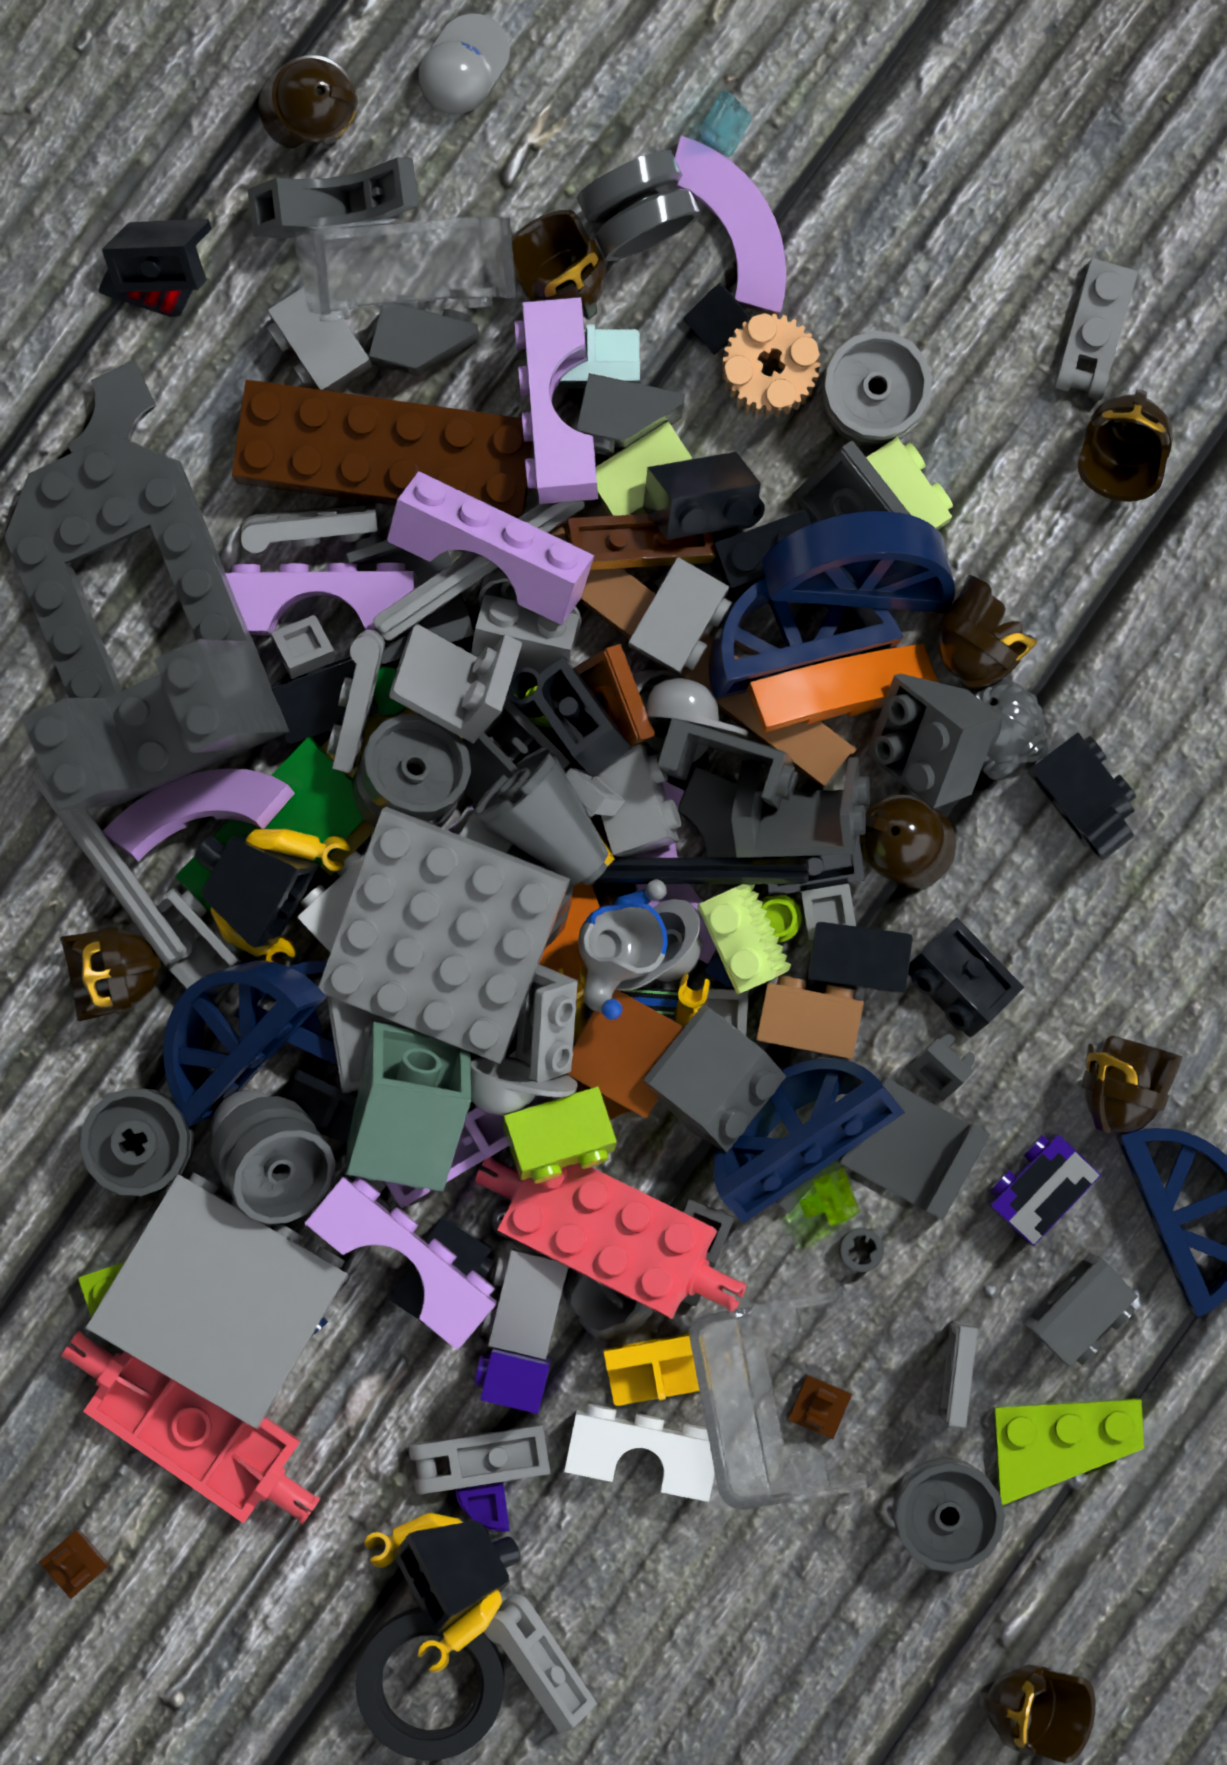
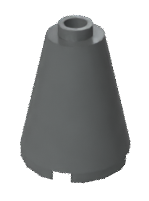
M546 747L539 749L517 763L521 770L509 779L503 775L493 784L477 804L475 810L478 814L476 815L483 824L554 873L569 878L571 885H576L580 882L589 885L606 870L607 864L604 861L608 856V850L556 755Z

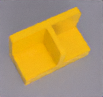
M699 1331L603 1348L613 1403L616 1406L653 1399L661 1401L666 1400V1397L702 1391L709 1388Z

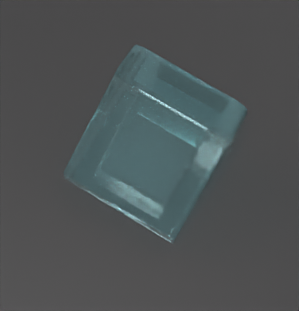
M726 90L720 91L699 133L700 143L726 157H731L734 154L752 119L750 112L730 92Z

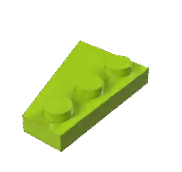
M1140 1398L993 1406L998 1492L1002 1505L1144 1449L1142 1400Z

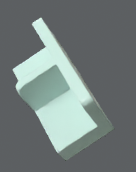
M587 324V330H584L587 361L570 370L560 380L556 389H586L589 373L640 384L639 331L635 329L595 330V324Z

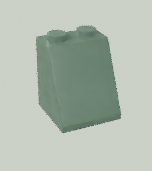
M373 1022L347 1141L346 1174L358 1176L366 1180H380L409 1185L416 1189L425 1188L443 1192L471 1102L470 1052L414 1029Z

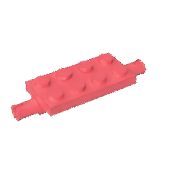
M493 1157L483 1161L482 1166L498 1177H493L479 1170L475 1178L476 1185L483 1186L511 1200V1204L497 1229L501 1234L670 1319L673 1318L680 1302L687 1295L693 1296L695 1293L727 1308L730 1312H734L740 1302L735 1300V1297L723 1292V1290H727L742 1298L746 1290V1283L739 1282L709 1267V1261L706 1260L708 1248L717 1233L715 1228L592 1167L581 1169L580 1163L561 1168L562 1175L542 1183H534L533 1178L520 1181L517 1170L495 1160Z
M80 1330L76 1333L70 1343L84 1353L70 1345L66 1347L61 1357L69 1360L97 1380L95 1385L99 1387L84 1409V1413L242 1523H245L260 1500L265 1502L268 1499L299 1520V1523L304 1524L311 1513L308 1509L313 1511L321 1498L313 1495L284 1475L286 1469L283 1468L301 1440L268 1417L264 1419L260 1428L256 1429L124 1351L122 1355L117 1353L113 1356L83 1335V1332ZM296 1500H297L298 1502H300L301 1504H303L304 1506H306L308 1509H306L305 1507H303L302 1505H300L299 1503H297Z

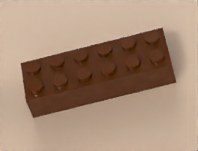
M246 379L232 477L237 484L396 506L397 499L419 471L515 518H519L525 513L528 494L525 459L533 458L534 441L524 442L522 418Z

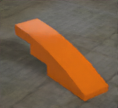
M923 643L844 657L750 682L747 689L763 733L802 721L809 725L845 713L848 714V717L882 708L893 677L897 674H905L938 682Z

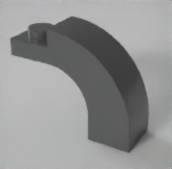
M397 157L367 170L338 177L320 179L274 178L247 190L253 237L297 238L364 230L404 219L403 212L419 206L413 158Z

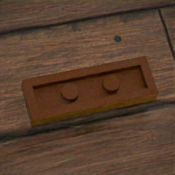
M648 514L568 518L563 526L566 542L594 555L590 570L673 565L678 557L689 564L712 563L716 556L712 532L667 540Z

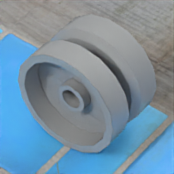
M873 330L853 336L836 350L823 379L821 400L828 421L841 436L850 441L853 440L858 445L881 447L897 436L901 440L915 429L930 401L932 377L926 358L913 342L894 332ZM876 382L885 386L883 394L875 395L871 393L868 383L872 386Z

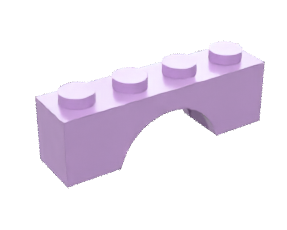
M581 297L523 302L524 320H515L517 350L526 349L528 366H518L520 394L521 396L530 395L531 412H522L524 442L534 441L535 458L525 459L528 488H537L540 504L598 499L593 436L578 432L566 425L552 406L553 394L560 380L570 370L587 361Z
M419 471L397 499L387 539L388 542L429 562L439 554L449 550H466L482 555L495 563L507 575L514 587L518 605L560 625H563L582 597L594 555Z
M298 563L280 564V572H260V565L234 564L231 565V573H225L251 636L271 635L270 632L275 631L278 622L288 609L296 603L312 597H331L345 602L357 612L365 630L379 632L374 625V617L417 588V575L414 571H406V564L378 563L377 571H357V564L332 563L328 564V572H309L308 564ZM412 626L411 628H409L408 630H406V631L403 632L402 634H409L410 630H411L414 626Z
M345 1175L305 1224L342 1255L362 1246L383 1245L396 1249L407 1256L418 1269L424 1285V1304L419 1319L458 1351L496 1305V1300L490 1296L495 1288L475 1271L471 1270L466 1276L452 1265V1262L457 1257L434 1238L428 1245L416 1235L414 1231L419 1225L401 1209L395 1207L390 1213L380 1205L376 1199L381 1193L365 1179L357 1176L352 1181Z

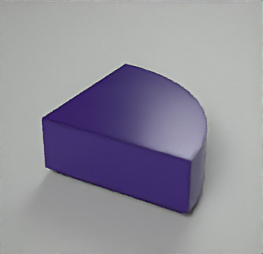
M504 1481L455 1489L461 1508L473 1521L476 1520L482 1523L484 1527L493 1531H510Z

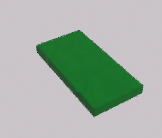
M311 737L306 738L271 775L288 784L295 794L264 829H289L319 838L320 843L333 836H339L347 840L365 821L354 802L353 779L344 771L332 769L334 760ZM229 819L213 837L226 846L232 837L247 835L260 828L244 821ZM338 848L331 849L327 856L330 857ZM194 855L175 877L211 912V906L202 897V890L212 872L198 863ZM316 857L313 860L319 865L318 869L323 865L322 858Z

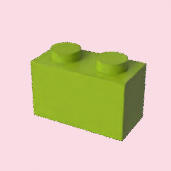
M599 1086L504 1115L503 1128L520 1181L533 1178L534 1183L546 1182L561 1176V1168L580 1163L581 1169L600 1165L609 1160L608 1153L614 1152L617 1144Z

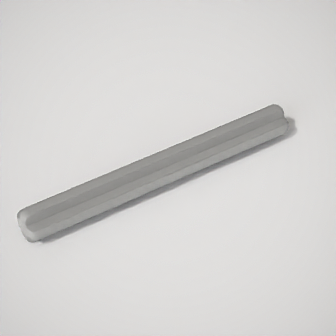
M583 501L539 503L517 519L549 533L568 518L581 511L585 505ZM469 551L377 614L373 619L374 625L384 639L392 641L494 571L498 566L486 557Z
M42 769L36 770L32 775L33 782L161 961L166 965H171L181 959L187 952L186 947L87 809L58 811Z

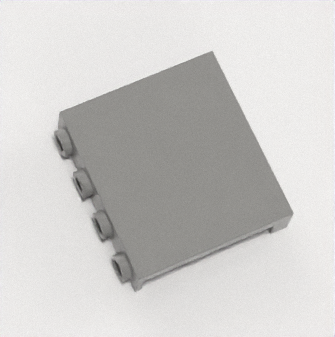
M193 1172L189 1180L178 1174L86 1329L247 1424L259 1429L269 1413L270 1406L339 1289L348 1279L349 1275L340 1270L345 1261L322 1247L318 1248L316 1254L311 1253L298 1245L303 1236L281 1223H277L272 1230L259 1221L250 1219L237 1206L234 1200L230 1205L216 1197L214 1194L218 1186Z

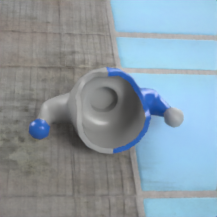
M652 880L646 885L645 889L619 897L614 905L598 908L588 915L580 928L578 937L579 953L587 967L583 992L584 1003L591 1010L601 1012L607 1020L618 1019L622 1014V1005L616 999H611L616 987L622 981L640 977L656 969L666 956L668 945L666 927L660 915L648 905L650 901H658L666 895V885L661 880Z

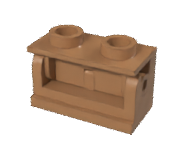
M778 976L777 984L766 983V992L763 997L755 1041L853 1059L864 1001L853 999L855 990L826 985L824 994L805 990L806 980L786 976Z

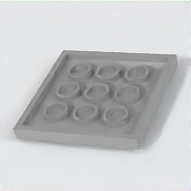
M385 807L380 813L320 981L319 989L325 995L501 1064L505 1058L570 879Z

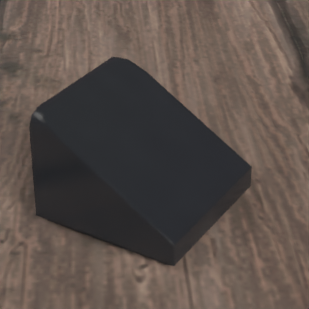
M720 282L683 317L684 322L714 355L728 344V339L733 337L736 328L741 330L742 323H749L751 316Z

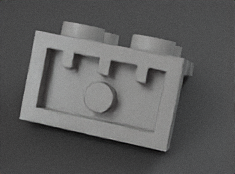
M416 624L409 632L389 696L400 704L474 743L502 712L522 642L505 634L493 649L486 646L479 656L476 657Z

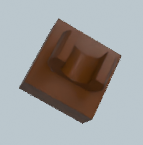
M806 1374L787 1419L834 1439L852 1393Z
M79 1528L39 1562L70 1599L110 1565Z

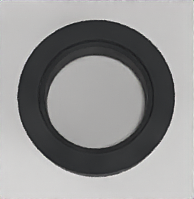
M417 1607L406 1610L389 1619L370 1639L357 1671L356 1696L366 1725L382 1744L394 1752L409 1758L426 1761L442 1760L454 1757L472 1748L487 1734L494 1724L501 1708L504 1694V1666L497 1645L489 1640L484 1632L463 1648L472 1658L479 1677V1693L476 1702L468 1714L457 1723L437 1730L416 1728L401 1720L392 1711L385 1698L382 1678L387 1660L399 1646L416 1637L435 1636L421 1608ZM443 1633L436 1635V1636L444 1637Z

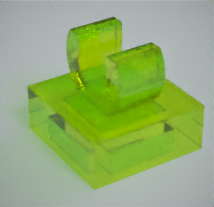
M844 1167L827 1172L814 1179L813 1182L817 1192L799 1200L806 1219L825 1212L830 1226L849 1220L861 1212Z

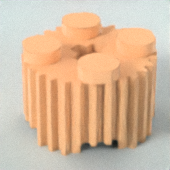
M766 313L753 316L749 323L743 322L741 330L736 328L733 337L728 339L722 361V380H726L725 389L730 390L729 397L731 399L736 398V407L744 406L746 414L753 411L755 418H758L760 414H764L765 418H769L770 413H774L777 418L780 417V413L783 411L788 415L791 408L799 409L800 403L805 405L808 396L812 395L819 376L820 363L818 361L820 353L816 341L812 338V334L804 333V325L797 327V320L793 319L791 322H788L785 315L781 319H777L776 314H772V316ZM769 357L777 359L779 361L778 366L783 370L782 373L779 374L774 371L772 376L764 375L762 373L763 363L760 360L764 358L768 360Z

